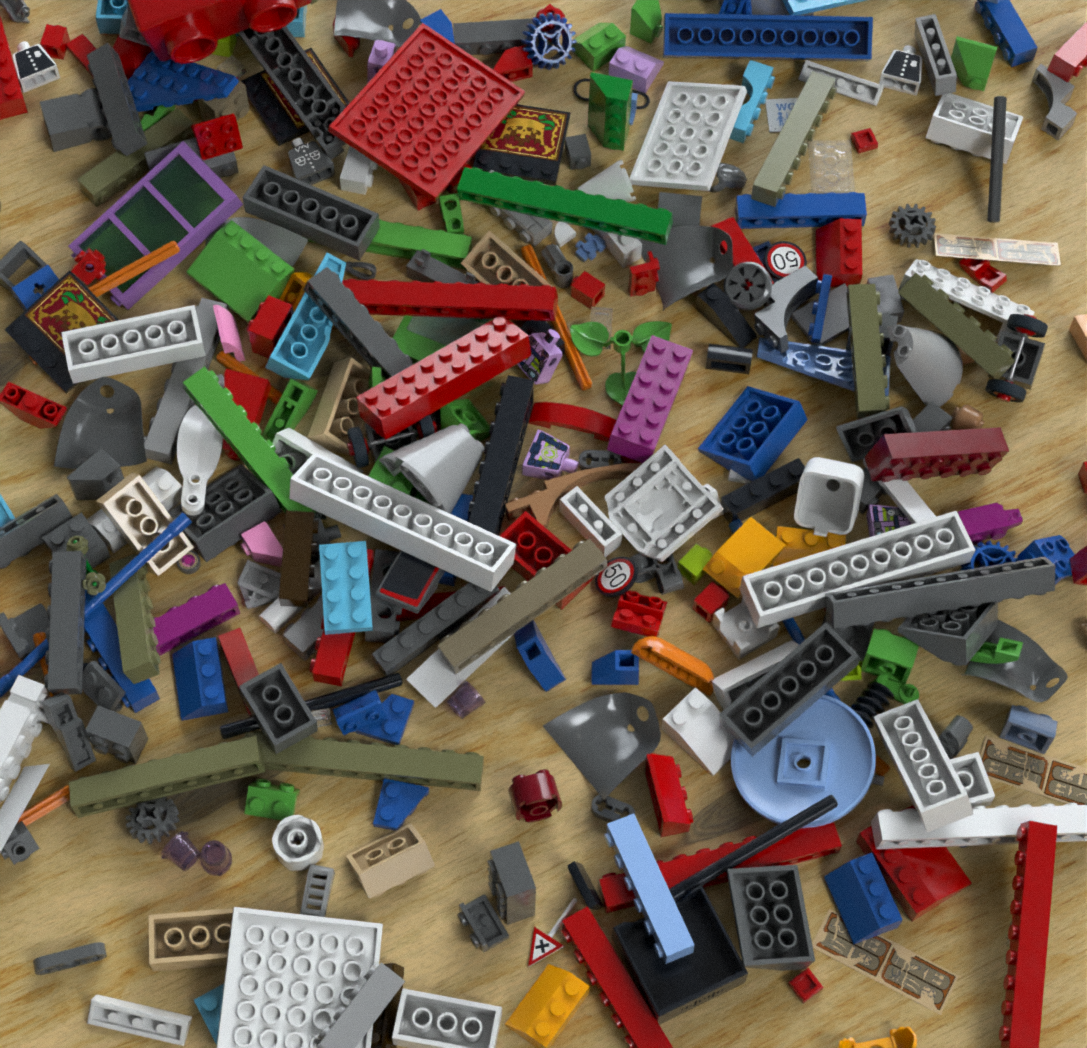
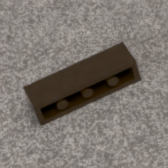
M286 511L279 590L280 606L308 607L309 600H313L314 586H310V579L315 578L316 565L312 564V556L317 555V542H313L314 534H318L319 520H315L314 512Z

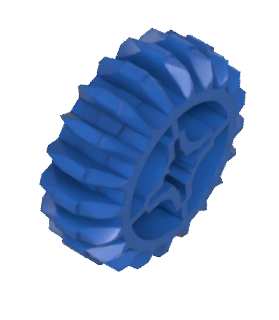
M547 13L546 16L539 14V19L533 17V25L530 23L526 24L529 31L522 32L524 35H527L526 39L521 40L522 43L527 44L522 50L529 53L527 58L532 59L533 65L538 64V68L543 69L545 66L547 70H551L553 66L555 69H558L559 63L561 65L566 64L564 58H572L569 51H576L575 48L571 47L572 44L577 43L576 40L571 38L576 34L575 31H570L572 24H566L567 19H560L559 14L554 16L552 13ZM546 25H555V27L553 29H550L547 33L542 32L540 30ZM561 34H562V46H561V44L559 43V38H560ZM536 37H537L538 40H539V45H538L537 49H536V45H535ZM545 37L551 38L552 45H547L548 42H546L547 39ZM550 50L558 52L551 58H543L545 53L548 54Z
M989 540L985 546L980 541L977 547L974 546L975 552L971 561L962 564L960 571L974 569V562L980 568L1021 560L1020 558H1014L1015 550L1009 552L1008 545L1003 548L1000 547L999 541L992 545V542Z

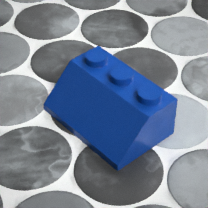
M216 637L192 641L173 653L181 720L228 713L220 650Z
M873 853L850 860L824 876V880L853 945L894 930L901 924L903 919Z

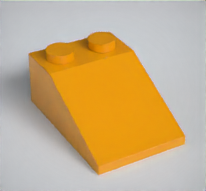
M750 517L716 551L703 570L734 596L742 599L743 596L739 589L742 576L768 569L787 545Z

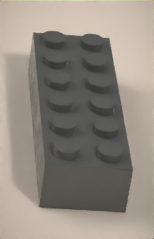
M263 165L242 197L245 212L358 261L361 260L380 229L378 213Z
M825 622L719 714L720 723L753 757L851 672L859 663V655Z

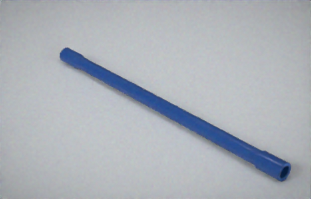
M183 512L174 519L157 538L106 583V588L102 593L99 592L97 595H93L85 602V618L168 542L187 528L192 521ZM47 638L0 679V698L12 688L18 675L23 676L46 655V651H49Z

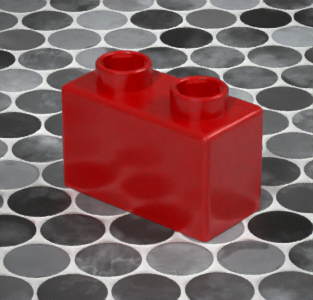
M312 0L127 1L138 31L160 61L171 59L175 63L186 64L208 57L216 50L218 40L251 28L256 32L263 33L279 30L287 26L295 19L297 9L309 5Z

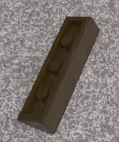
M396 963L384 964L399 977L404 978V967ZM403 985L373 1023L371 1048H397V1045H393L392 1036Z

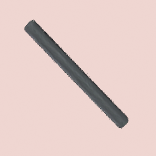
M996 96L993 106L987 218L988 222L991 223L1000 222L1007 103V98L1004 96Z

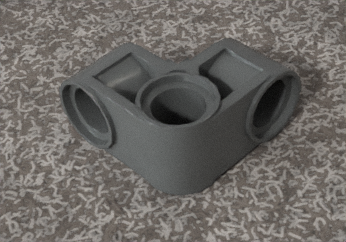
M642 554L630 557L638 568V576L635 583H642L656 578L661 595L684 589L683 579L676 566L673 554L665 559L668 561L666 564H659L658 560Z
M960 715L955 716L938 737L949 760L957 756L962 750L973 730L972 724Z

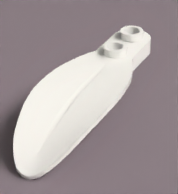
M197 405L190 408L184 416L177 440L178 466L184 479L181 508L188 515H198L204 509L207 481L217 467L223 437ZM196 479L199 482L193 483L192 480ZM194 499L196 502L191 503L189 500Z

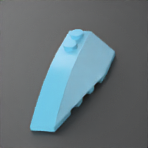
M326 253L315 275L328 267L339 276L342 283L346 262ZM306 292L265 368L284 378L309 380L330 340L333 323Z

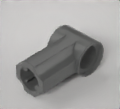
M553 243L547 245L541 251V257L554 276L556 286L567 288L573 280V265L570 261L566 260L558 245H553Z

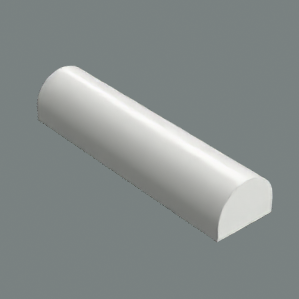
M320 559L315 563V578L310 579V586H314L313 598L322 591ZM278 597L258 617L260 621L276 634L303 607L280 606Z

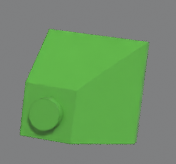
M637 0L631 8V35L649 43H652L655 37L661 35L663 26L661 25L662 14L659 0Z
M957 36L951 55L957 77L965 87L984 91L997 47Z
M469 399L454 400L441 408V430L451 425L458 426L462 423L469 429V434L479 442L490 436V424Z

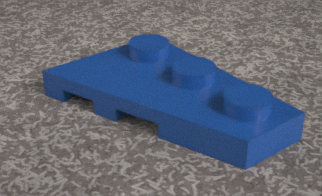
M823 274L822 281H817L815 293L819 294L818 302L814 301L812 308L815 320L814 323L810 322L808 336H812L811 343L820 344L832 275Z

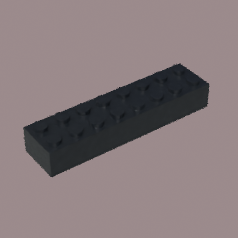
M508 375L506 383L501 384L500 402L496 403L494 415H496L495 422H491L489 435H491L490 441H486L485 460L481 461L479 467L480 479L475 482L473 494H475L474 501H470L468 508L470 516L467 522L497 536L500 535L505 515V504L509 500L534 403V380Z

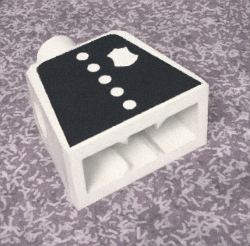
M28 42L18 44L17 49L19 52L14 53L12 56L24 93L60 78L56 63L41 45L36 44L30 47Z
M907 45L903 48V51L894 50L882 71L880 85H883L884 88L917 96L921 82L922 57L915 54L916 49L913 46Z

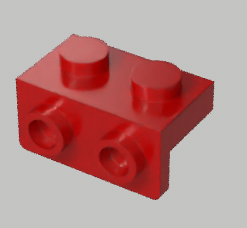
M652 251L647 252L646 263L630 267L628 282L630 297L636 295L643 296L648 292L655 291L656 282L659 281L657 271L660 270V265L657 257H653Z

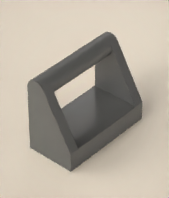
M20 240L0 260V285L11 292L12 287L15 285L8 279L27 260L38 266L32 274L47 264Z

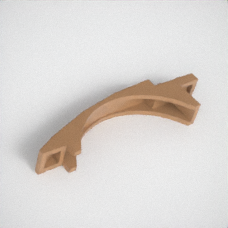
M623 463L586 469L544 481L543 491L536 490L530 493L529 496L514 498L506 503V517L508 521L519 518L526 511L547 529L554 511L560 504V499L576 486L580 488L602 480H624L643 463Z

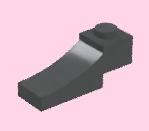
M60 692L41 702L48 723L51 724L71 769L76 772L95 762L96 759L85 732V726L82 719L77 716L71 696Z

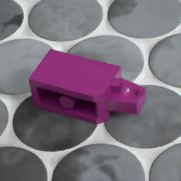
M998 503L957 512L973 545L991 538L992 540L1001 539L1006 535L1008 529L1019 526L1023 522L1019 509L1004 510L1003 506Z

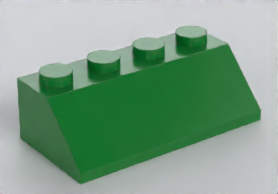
M591 72L588 127L603 147L624 151L630 126L633 80Z

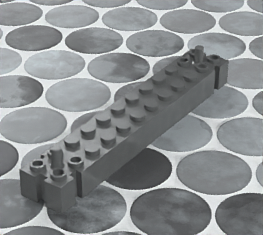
M285 26L279 30L263 33L248 28L238 32L237 34L328 157L332 160L344 151L342 146L346 143L330 133L328 129L346 107L288 28Z

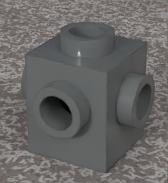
M21 821L14 827L0 853L4 859L10 858L15 865L28 859L30 854L40 848Z

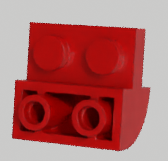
M629 590L619 598L611 627L646 637H657L668 602L655 596L648 597Z

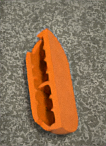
M644 637L634 644L631 650L632 654L694 688L696 687L704 694L712 695L714 690L712 685L714 674L705 662L659 637Z

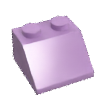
M629 46L618 48L609 63V76L633 80L632 88L646 93L664 62Z

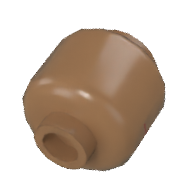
M968 404L963 405L961 409L956 407L951 414L953 420L951 427L954 430L981 429L985 423L982 420L983 414Z

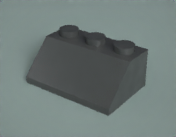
M902 406L836 426L837 432L852 462L862 460L884 434L916 432L915 424L908 409Z

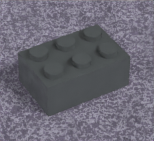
M282 663L239 686L240 696L275 754L318 731L316 719Z

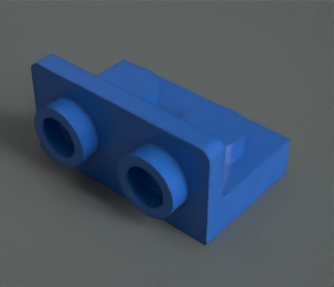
M376 690L333 709L336 722L343 735L355 732L359 728L377 722L387 716Z

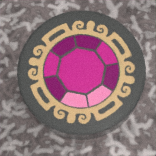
M190 550L177 561V565L182 573L193 574L199 570L201 561L199 555L195 551Z

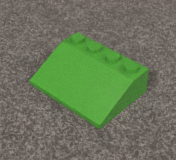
M232 220L216 232L186 271L191 278L221 302L227 304L231 310L248 323L255 319L258 314L259 305L261 302H265L268 295L277 299L281 297L292 273H295L294 268Z

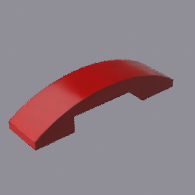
M553 402L534 403L529 424L549 429L551 425L594 434V439L609 442L617 420L579 406Z

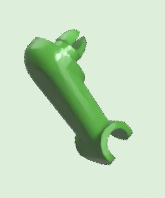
M879 675L873 681L886 686L893 693L894 699L902 704L919 699V691L912 684H903L890 680L888 675Z

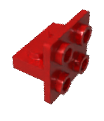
M234 113L191 126L202 160L243 148Z

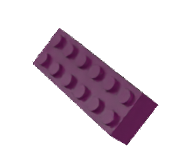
M653 335L651 336L611 433L607 447L608 451L644 463L654 454L693 353L692 349Z

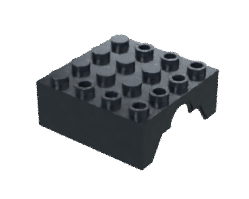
M702 885L690 890L679 901L675 902L694 943L693 953L665 964L663 957L659 958L654 949L656 941L653 935H648L643 923L646 920L645 918L635 922H623L613 927L611 938L637 989L659 1025L744 984L748 976L741 958Z

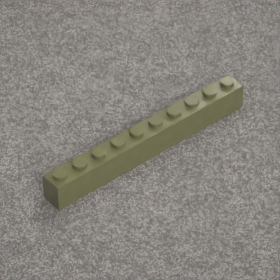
M262 731L245 732V737L257 736L262 745L266 770L375 781L389 779L415 785L481 791L484 756H480L476 752L458 754L448 749L438 752L432 751V749L427 747L409 749L405 745L389 747L378 742H373L369 745L361 744V742L356 740L339 742L334 738L319 740L308 736L275 754Z

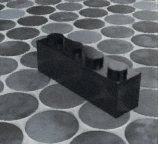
M797 458L721 497L720 503L724 509L723 516L729 524L737 519L743 521L798 493L800 478L805 466Z

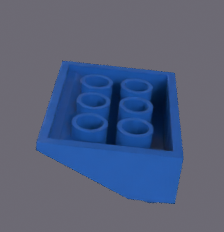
M747 386L699 446L698 451L730 471L731 469L745 479L754 481L766 474L808 419L800 401Z

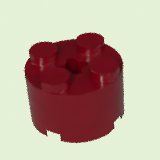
M539 770L535 774L528 776L518 775L512 779L513 784L509 787L508 793L517 820L520 821V818H524L525 822L528 823L538 822L551 817L553 810L557 809V812L561 810L562 801L555 778L549 773V770Z

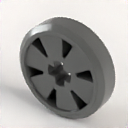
M743 262L734 266L724 280V293L729 297L731 304L740 310L748 311L759 308L769 299L772 292L770 274L763 266L755 262ZM747 282H750L753 286H750L747 291L743 286H747Z

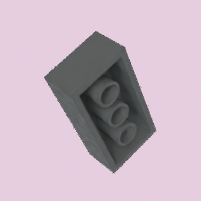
M519 841L490 851V860L487 861L489 866L487 868L489 873L488 885L492 896L497 895L496 901L498 905L496 907L500 919L505 918L507 925L535 916L536 886Z

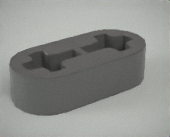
M585 450L579 456V468L586 470L609 466V459H613V465L621 464V456L611 451ZM587 458H591V465L586 464Z
M597 795L592 800L591 811L593 815L609 823L620 819V814H623L624 811H627L628 815L635 814V810L631 805L610 796L603 800L600 795ZM602 802H605L608 809L599 811L596 804L600 805Z

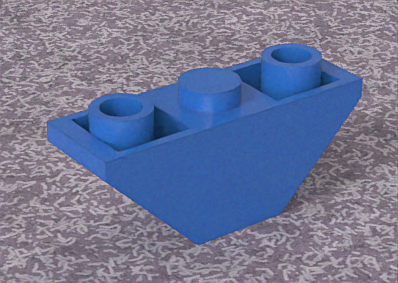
M534 620L514 633L517 649L528 669L546 692L566 680Z

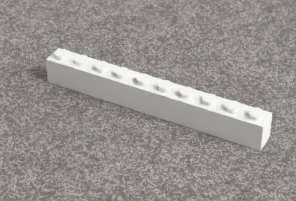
M1068 803L1064 806L1044 804L1041 807H1032L1029 804L1014 808H1009L1007 805L995 808L977 806L972 808L974 815L930 832L926 831L916 809L913 808L900 812H893L890 809L877 812L871 821L876 849L1019 844L1016 837L1017 830L1021 823L1027 821L1057 825L1056 842L1087 841V805H1077V803Z

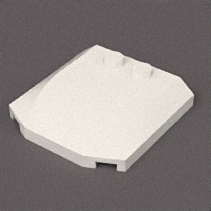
M666 445L605 495L611 522L639 554L661 562L724 510L720 503L696 480Z

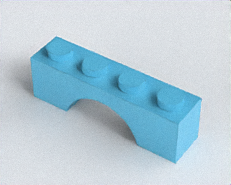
M753 60L749 61L743 74L742 86L746 87L750 100L741 106L729 139L744 143L746 137L751 136L754 128L752 123L754 120H758L761 112L759 107L766 102L768 96L766 91L773 86L775 77L772 76L774 67Z

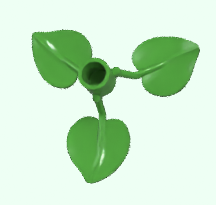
M663 321L646 322L635 328L633 336L626 330H619L609 341L607 328L598 322L571 325L570 333L575 347L586 356H598L601 354L603 346L608 347L613 344L616 352L621 353V373L611 374L606 380L605 389L612 400L623 406L636 375V372L625 373V353L630 350L631 343L636 347L641 346L642 351L645 353L652 335L669 341L672 324Z

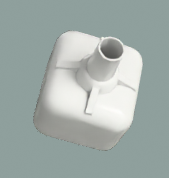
M820 457L810 459L799 482L794 512L796 523L802 527L815 529L814 535L826 537L828 532L839 535L848 534L853 528L859 510L864 482V472L861 467Z

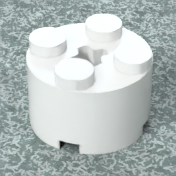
M292 815L286 817L277 825L273 833L272 843L279 862L288 870L302 871L309 869L311 864L315 865L322 858L324 844L320 828L315 821L302 815ZM299 840L301 844L296 845L295 842Z

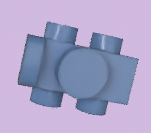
M588 233L584 238L587 241L585 244L581 240L577 242L575 247L578 250L575 252V255L582 262H585L588 258L593 260L597 255V251L600 253L604 251L606 241L597 234L593 236L591 233Z

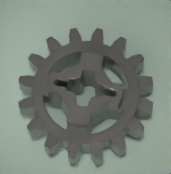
M906 204L905 209L899 206L897 212L893 211L889 221V233H894L893 240L899 238V244L902 245L905 242L907 243V248H910L911 244H914L916 248H919L920 243L926 245L928 240H932L936 230V219L931 218L932 212L926 213V207L918 209L917 204L913 208Z
M167 797L137 803L136 808L129 809L131 815L126 816L128 822L126 827L132 838H137L139 843H143L146 839L148 844H152L153 839L161 842L163 835L170 837L168 831L176 830L177 828L174 823L180 821L177 816L179 811L172 799L168 800Z

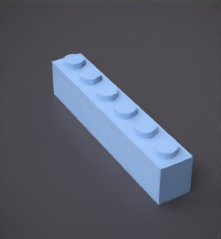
M633 813L608 823L607 831L604 834L606 843L609 848H614L616 853L614 859L617 867L624 870L626 875L624 877L625 885L628 891L633 890L636 897L633 899L638 913H643L646 919L643 921L648 935H653L656 941L654 949L659 958L663 957L665 964L693 953L694 943L635 814Z

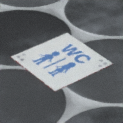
M798 98L766 99L769 132H781Z

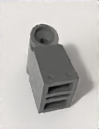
M96 88L87 89L80 95L73 94L40 101L44 122L54 152L89 143L92 139L104 141L112 137L106 126L108 121L102 113L103 105L97 98L98 90Z

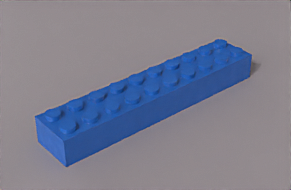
M665 13L663 58L868 62L872 59L873 17Z

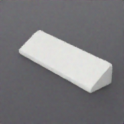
M805 60L798 79L807 82L812 71L836 78L834 86L837 87L836 93L877 106L884 90L883 85Z
M863 458V464H864V465L866 466V468H867L865 459ZM901 479L889 482L878 481L912 524L936 517L908 481H902Z
M95 995L91 999L87 1024L184 1046L192 1016Z

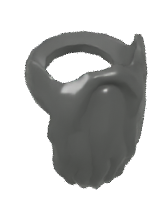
M720 162L717 169L719 183L714 187L711 186L710 192L717 193L725 187L741 189L747 181L745 173L734 165Z

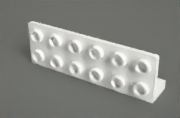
M916 259L905 273L898 289L899 291L915 273L921 277L925 274L934 282L932 287L936 291L941 288L949 296V299L1003 322L995 340L996 342L999 341L1002 331L1020 335L1007 327L1010 314H1028L1033 316L1035 313L1024 304H1017L1010 301L1006 296L991 293L988 288L978 287L970 283L966 278H958L948 270L931 266L925 260Z

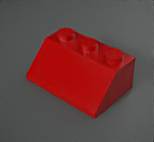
M838 219L816 229V276L818 280L822 281L823 274L832 275L830 287H839L844 283L847 287L848 285L860 284L863 275L862 219Z
M646 754L644 773L660 836L666 837L689 832L690 825L693 823V815L691 809L686 808L685 801L688 800L686 788L680 785L679 778H682L680 765L675 764L672 756Z

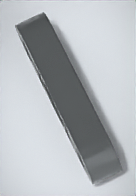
M91 943L38 957L33 960L35 974L45 975L100 961L107 957L105 943Z

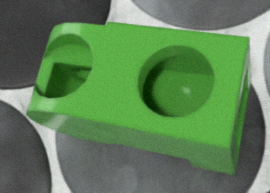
M458 193L439 196V207L445 231L453 234H464Z

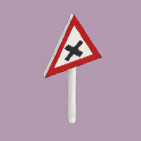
M576 898L572 899L548 935L534 926L528 967L565 947L552 937L562 924V920L567 917L576 904Z

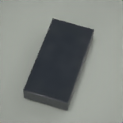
M575 861L567 865L588 908L597 911L604 907L583 865Z

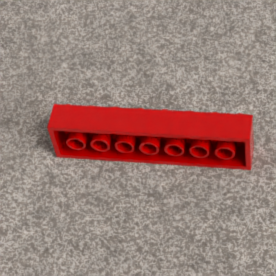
M501 314L357 396L356 400L360 417L386 440L530 357L529 335Z

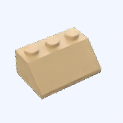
M411 823L346 855L363 891L369 899L378 897L386 890L402 885L408 879L424 874L435 866L425 841Z

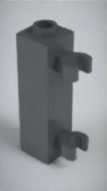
M424 249L421 251L417 250L406 265L407 278L413 281L426 283L435 281L442 283L462 282L464 284L480 283L475 280V275L469 272L465 275L430 257L431 253Z

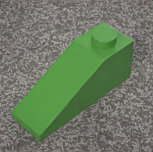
M291 378L261 435L265 441L269 439L273 443L277 432L287 428L294 430L309 410L318 390L301 380Z

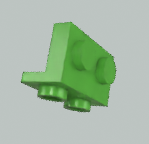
M256 779V781H253L248 786L244 814L276 820H283L286 817L292 816L295 813L296 800L300 789L294 788V785L289 783L274 785L270 784L271 781Z

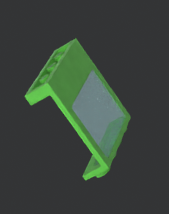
M405 315L393 339L397 342L399 349L404 354H407L412 359L413 364L493 319Z

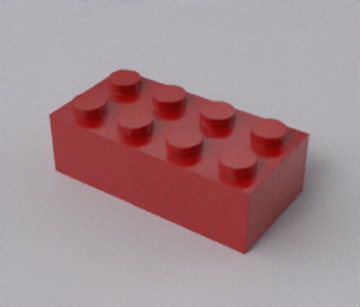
M526 511L500 535V537L516 544L514 562L511 568L526 581L534 578L540 569L548 568L554 564L555 559L560 555H567L572 551ZM593 578L555 605L560 610L564 609Z

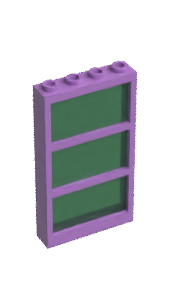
M183 141L68 247L74 252L71 254L73 258L81 250L84 252L88 248L92 251L98 250L105 257L104 261L106 262L104 268L106 272L99 279L102 280L165 244L176 241L180 252L110 290L113 294L110 298L119 307L123 304L129 310L233 215L243 203Z

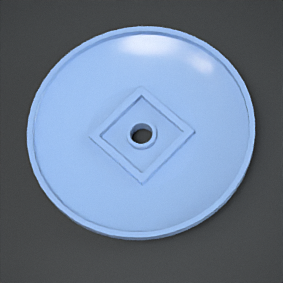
M823 695L753 757L736 739H734L731 751L732 774L740 795L755 812L769 821L781 824L829 795L835 797L838 803L836 808L802 828L823 826L851 812L868 792L876 768L875 746L865 722L845 703L827 695ZM801 759H807L811 762L807 768H800L797 763Z

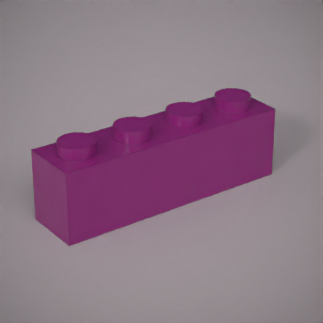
M226 583L214 585L209 588L208 592L200 596L191 597L185 604L170 608L164 615L158 618L153 617L156 624L153 629L158 639L156 650L159 656L240 614L239 606Z

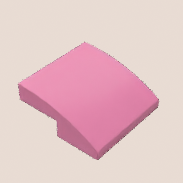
M213 305L224 353L234 352L235 358L238 361H245L235 318L222 306Z

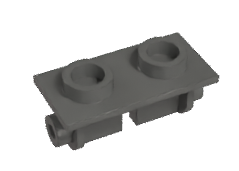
M0 0V5L6 10L12 21L16 23H30L27 18L30 15V8L23 0Z

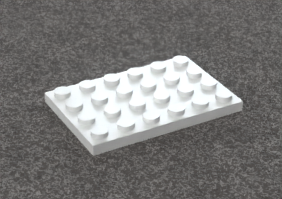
M668 81L630 175L631 185L710 191L746 96V87Z

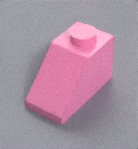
M265 521L241 534L243 543L240 545L246 556L251 555L255 562L278 567L282 566L283 548Z

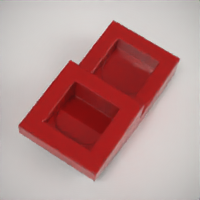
M963 258L959 262V266L979 285L988 288L991 293L1007 281V275L992 267L990 260Z

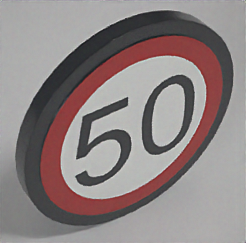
M779 241L772 244L764 255V265L767 271L778 280L807 265L806 256L802 249L788 241Z
M624 556L615 557L607 561V568L596 575V589L606 597H617L624 594L634 585L637 579V565L632 559Z

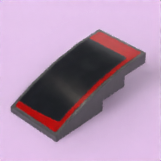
M401 550L380 584L375 597L418 614L437 589L438 582L446 571Z

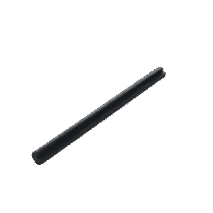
M399 673L391 674L305 700V703L311 712L327 709L350 702L374 690L379 693L402 685V678ZM252 716L221 726L220 734L223 739H228L245 732L260 729Z
M833 795L825 797L669 888L674 901L679 900L690 890L701 885L703 886L725 873L727 869L734 868L833 810L838 805L837 800Z

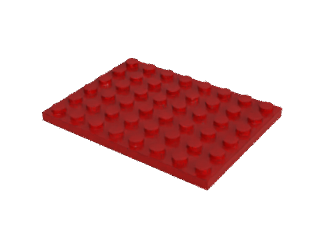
M422 23L331 123L328 131L435 202L524 97L525 91Z

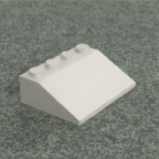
M952 93L943 94L933 114L926 138L937 144L949 145L955 150H964L974 156H983L991 159L993 107ZM1006 111L1004 164L1008 161L1023 120V116Z

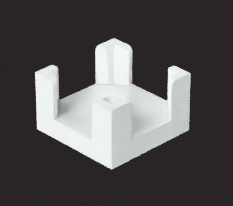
M743 597L739 605L724 613V608L714 613L712 625L738 660L777 637L779 630L777 622L756 629Z

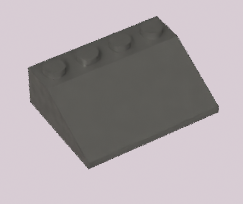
M240 464L206 486L204 509L200 514H186L182 510L181 504L168 511V513L174 520L183 512L192 521L182 532L194 546L193 549L208 562L242 539V533L264 521L272 520L282 511L273 492ZM191 499L189 502L195 503L196 500Z
M987 602L981 603V605L976 607L964 606L959 607L957 610L946 609L937 611L934 614H917L912 618H906L898 627V632L942 661L950 662L956 666L967 665L998 626V603Z
M784 865L727 869L743 967L787 971L806 969L815 962L798 866Z

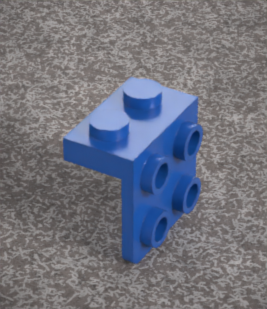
M1061 535L1034 540L1017 556L1021 561L1039 557L1048 558L1055 565V585L1061 579L1072 577L1070 558L1075 554L1070 548L1068 541Z

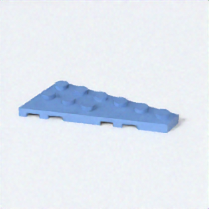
M759 338L758 358L854 391L851 350L788 341L789 350L780 353L775 347L770 346L766 338ZM885 355L886 367H883V375H887L888 379L885 396H889L891 356Z

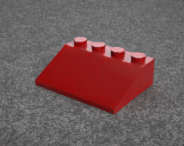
M914 805L905 808V809H910V808L915 809ZM872 825L860 832L857 837L856 843L865 855L873 853L889 890L912 922L972 884L947 847L876 849Z

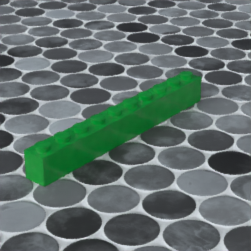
M464 167L457 187L460 200L663 245L667 244L673 224L672 212L664 208L655 209L641 203L632 204L622 199H609L600 194L591 195L581 190L572 191L564 189L558 185L549 186L540 181L531 182L517 176L508 177L498 172H485L476 167Z

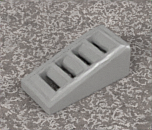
M310 865L300 911L301 915L325 917L335 876L333 868ZM315 875H316V876L326 877L327 879H326V880H323V879H317V878H314V877H315ZM313 885L323 886V887H325V889H324V890L314 889V888H312V886H313ZM310 895L321 896L323 900L311 899ZM308 904L320 906L321 910L308 909L307 907Z

